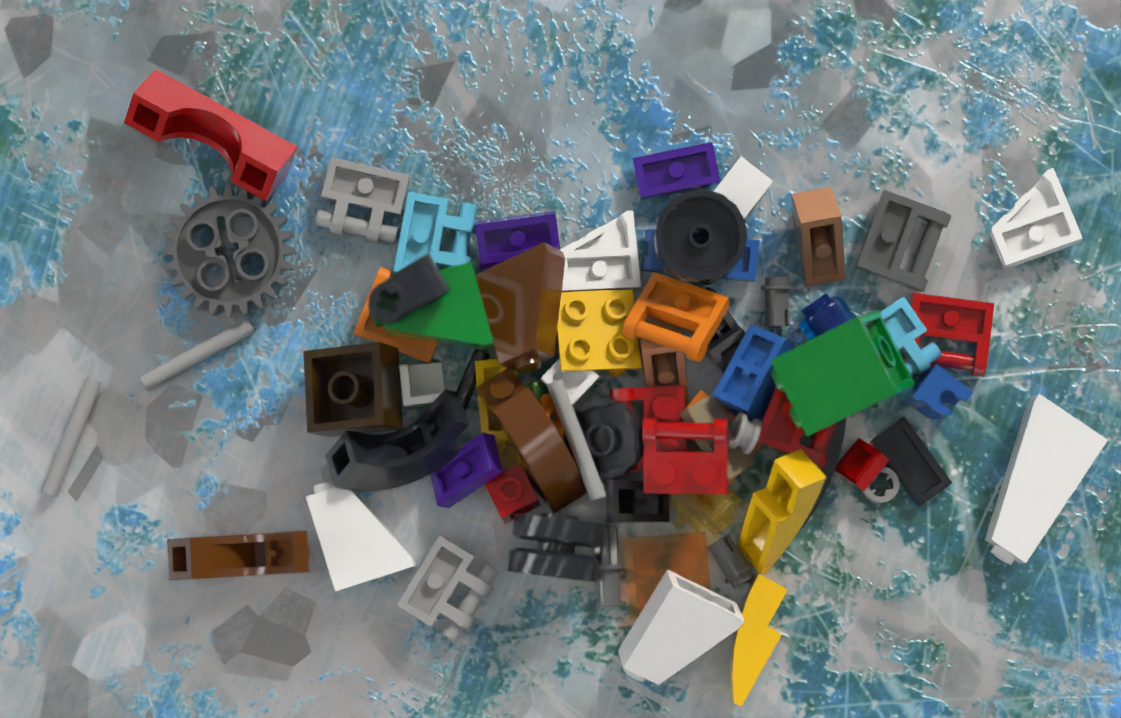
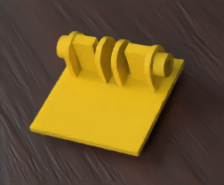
M633 289L562 291L557 328L561 372L608 370L609 376L617 377L625 374L624 369L642 368L639 340L625 337L622 334L624 322L634 306Z

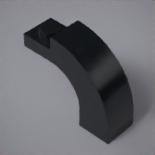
M444 389L419 419L401 430L378 435L346 430L325 455L335 488L352 491H379L396 488L420 480L450 462L459 453L456 438L469 425L458 392Z

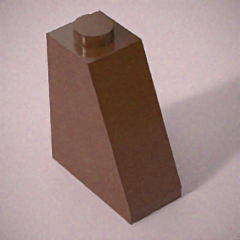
M545 242L475 275L499 364L518 373H529L537 370L542 362L554 357L565 256L562 251Z

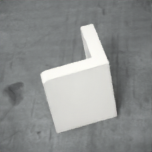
M740 157L713 192L723 194L738 207L745 220L769 189L773 180L743 157Z
M559 359L541 377V382L547 386L549 383L562 379L573 405L598 380L599 376L594 371L561 372Z
M442 362L412 366L408 364L399 365L404 407L429 406L444 391Z

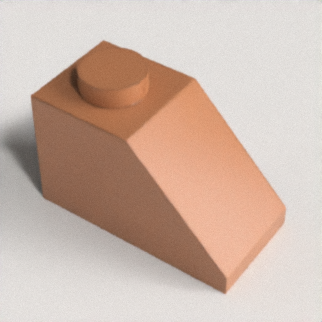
M832 187L791 194L794 229L806 287L846 280L842 216Z
M647 317L645 320L647 323L681 334L680 327L653 317ZM639 337L645 387L684 385L685 406H688L689 397L684 353Z

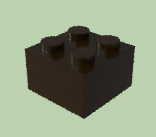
M382 342L303 351L307 433L324 437L342 436L346 430L373 433L403 429L399 348Z

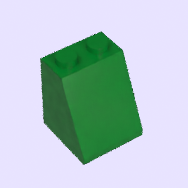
M472 262L440 270L451 291L432 304L420 310L418 309L392 324H382L374 319L376 326H384L388 335L480 350L494 348ZM385 293L381 294L380 305L377 309L379 311L387 309L390 314L394 313L395 303L399 299L396 296L388 298Z
M879 310L860 315L770 360L774 368L771 370L773 381L781 392H786L792 405L790 407L791 417L800 430L804 429L807 436L915 385Z

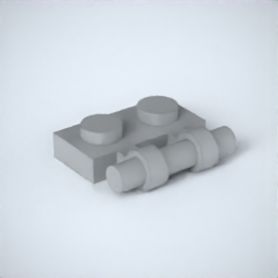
M330 157L321 197L336 201L334 213L318 210L315 225L330 228V233L343 235L344 232L364 236L366 241L378 244L379 240L395 243L398 228L384 225L383 221L385 213L402 216L411 178L410 175ZM350 205L371 209L370 221L348 216Z
M439 535L396 606L430 627L433 626L439 614L444 615L450 621L442 634L456 642L464 628L469 630L475 620L472 618V615L483 597L488 598L494 589L491 584L499 571L485 563L478 576H474L466 570L475 556ZM461 582L470 589L459 607L456 608L447 603L458 583Z

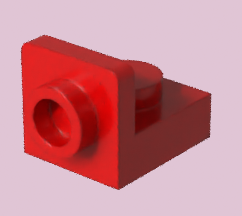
M520 464L504 470L501 474L484 484L505 524L514 520V513L526 514L541 506Z

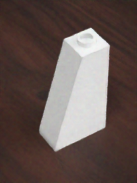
M1041 394L1031 396L1027 402L985 541L994 546L990 552L1009 565H1012L1014 560L1018 563H1027L1108 441Z

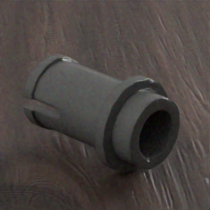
M765 277V285L761 286V290H765L764 327H790L789 290H793V286L789 285V277Z
M730 534L707 547L726 575L727 579L724 580L726 584L730 583L735 589L754 577L751 571L754 566L752 563L747 565L732 541Z

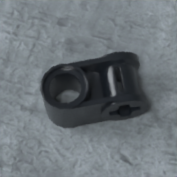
M427 254L402 268L396 275L378 284L370 293L369 311L376 321L382 324H392L442 298L451 291V288L431 255ZM385 293L388 298L396 296L399 299L395 303L394 313L390 314L387 309H382L381 311L377 309L380 305L381 294Z

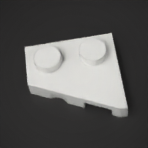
M1054 168L1047 170L1042 175V178L990 230V236L1004 270L1079 244L1083 239Z
M633 210L622 213L609 223L598 227L583 238L560 249L565 256L562 291L638 290L641 288Z

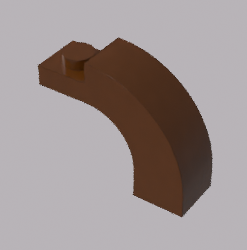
M507 368L476 387L479 397L517 451L528 472L532 485L553 514L588 493L582 476L553 423L529 387L526 388L514 370Z
M307 530L167 539L169 581L309 572L310 548L307 540Z

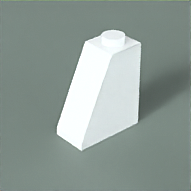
M331 480L313 486L315 494L305 496L334 591H340L416 567L414 558L354 491L335 488L334 482Z
M667 569L618 649L624 671L635 680L644 682L647 679L658 685L742 626L744 618L738 604Z

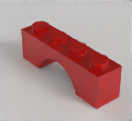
M157 69L133 93L124 120L126 125L157 142L172 138H188L211 146L228 162L231 170V182L265 201L268 200L286 178L298 148L294 144Z

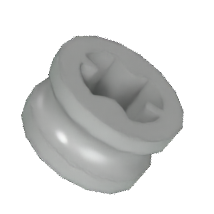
M739 413L733 421L728 434V448L735 449L738 446L741 447L742 453L750 454L759 438L762 425L761 420L754 418L752 421H749L746 414Z
M884 467L880 471V473L886 475L884 480L889 479L891 484L890 489L883 490L882 497L876 496L874 494L876 489L870 490L869 486L864 492L862 491L863 495L871 502H888L898 493L899 479L896 473L888 467Z

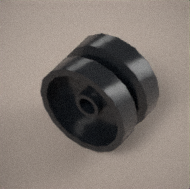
M706 189L687 191L671 200L660 214L653 236L655 256L663 271L674 279L694 286L712 285L728 276L743 256L747 242L746 223L738 207L723 194ZM698 230L700 236L707 235L708 241L704 244L696 243L693 239L694 231Z
M541 512L540 516L514 513L512 534L517 539L537 541L536 549L516 547L510 550L508 571L597 582L599 561L594 556L577 555L574 553L575 546L588 548L600 546L604 524L578 521L576 516Z

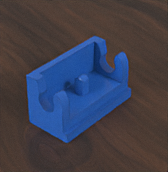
M750 324L712 396L718 399L730 412L734 413L737 410L740 413L746 414L749 421H752L754 418L762 421L776 387L771 375V370L774 368L770 360L792 350V346L786 338Z
M936 364L919 377L901 403L906 407L912 405L926 417L938 420L941 418L940 415L949 416L952 414L948 407L943 406L945 403L955 406L961 400L967 402L974 392Z

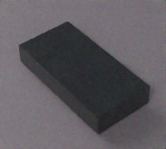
M905 417L900 418L870 440L874 448L882 452L890 460L887 466L896 473L900 484L917 507H920L952 484V481Z

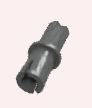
M603 525L601 545L594 548L595 558L599 561L595 605L596 607L622 606V601L620 600L619 569H623V564H619L618 528L616 525Z

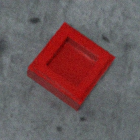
M858 438L839 460L835 471L842 478L864 492L890 460L882 452Z

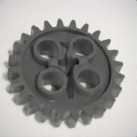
M226 185L224 196H219L213 186L209 187L208 200H204L195 193L194 200L197 206L193 209L182 203L180 206L186 216L183 219L177 217L170 218L172 223L178 227L177 231L164 232V236L173 242V246L162 249L164 255L174 259V261L164 266V270L178 273L171 280L170 284L173 287L186 286L180 297L187 300L196 295L194 308L200 310L208 302L209 314L212 316H216L222 306L228 318L233 317L235 307H239L242 313L248 316L250 312L249 304L252 302L263 310L265 306L262 297L265 294L277 299V293L273 289L275 283L283 286L288 285V282L281 276V272L294 270V266L285 261V256L296 254L295 248L285 246L284 243L292 239L294 233L292 231L280 230L288 222V219L285 215L273 218L278 206L273 202L263 208L264 200L258 196L250 200L249 192L243 188L239 195L235 196L231 185ZM219 217H224L227 236L230 243L234 247L239 248V250L233 252V258L241 278L240 286L234 285L229 260L220 255L221 252L226 250V246L217 222ZM241 217H250L254 221L252 232L242 237L235 235V222ZM205 227L212 228L214 231L213 242L207 247H197L194 240L197 231ZM254 255L263 257L265 262L263 271L256 276L247 275L244 271L245 261ZM214 266L223 267L225 271L224 281L216 287L207 286L205 282L206 272Z

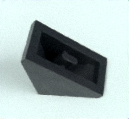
M606 481V523L670 522L669 494L644 493V481Z

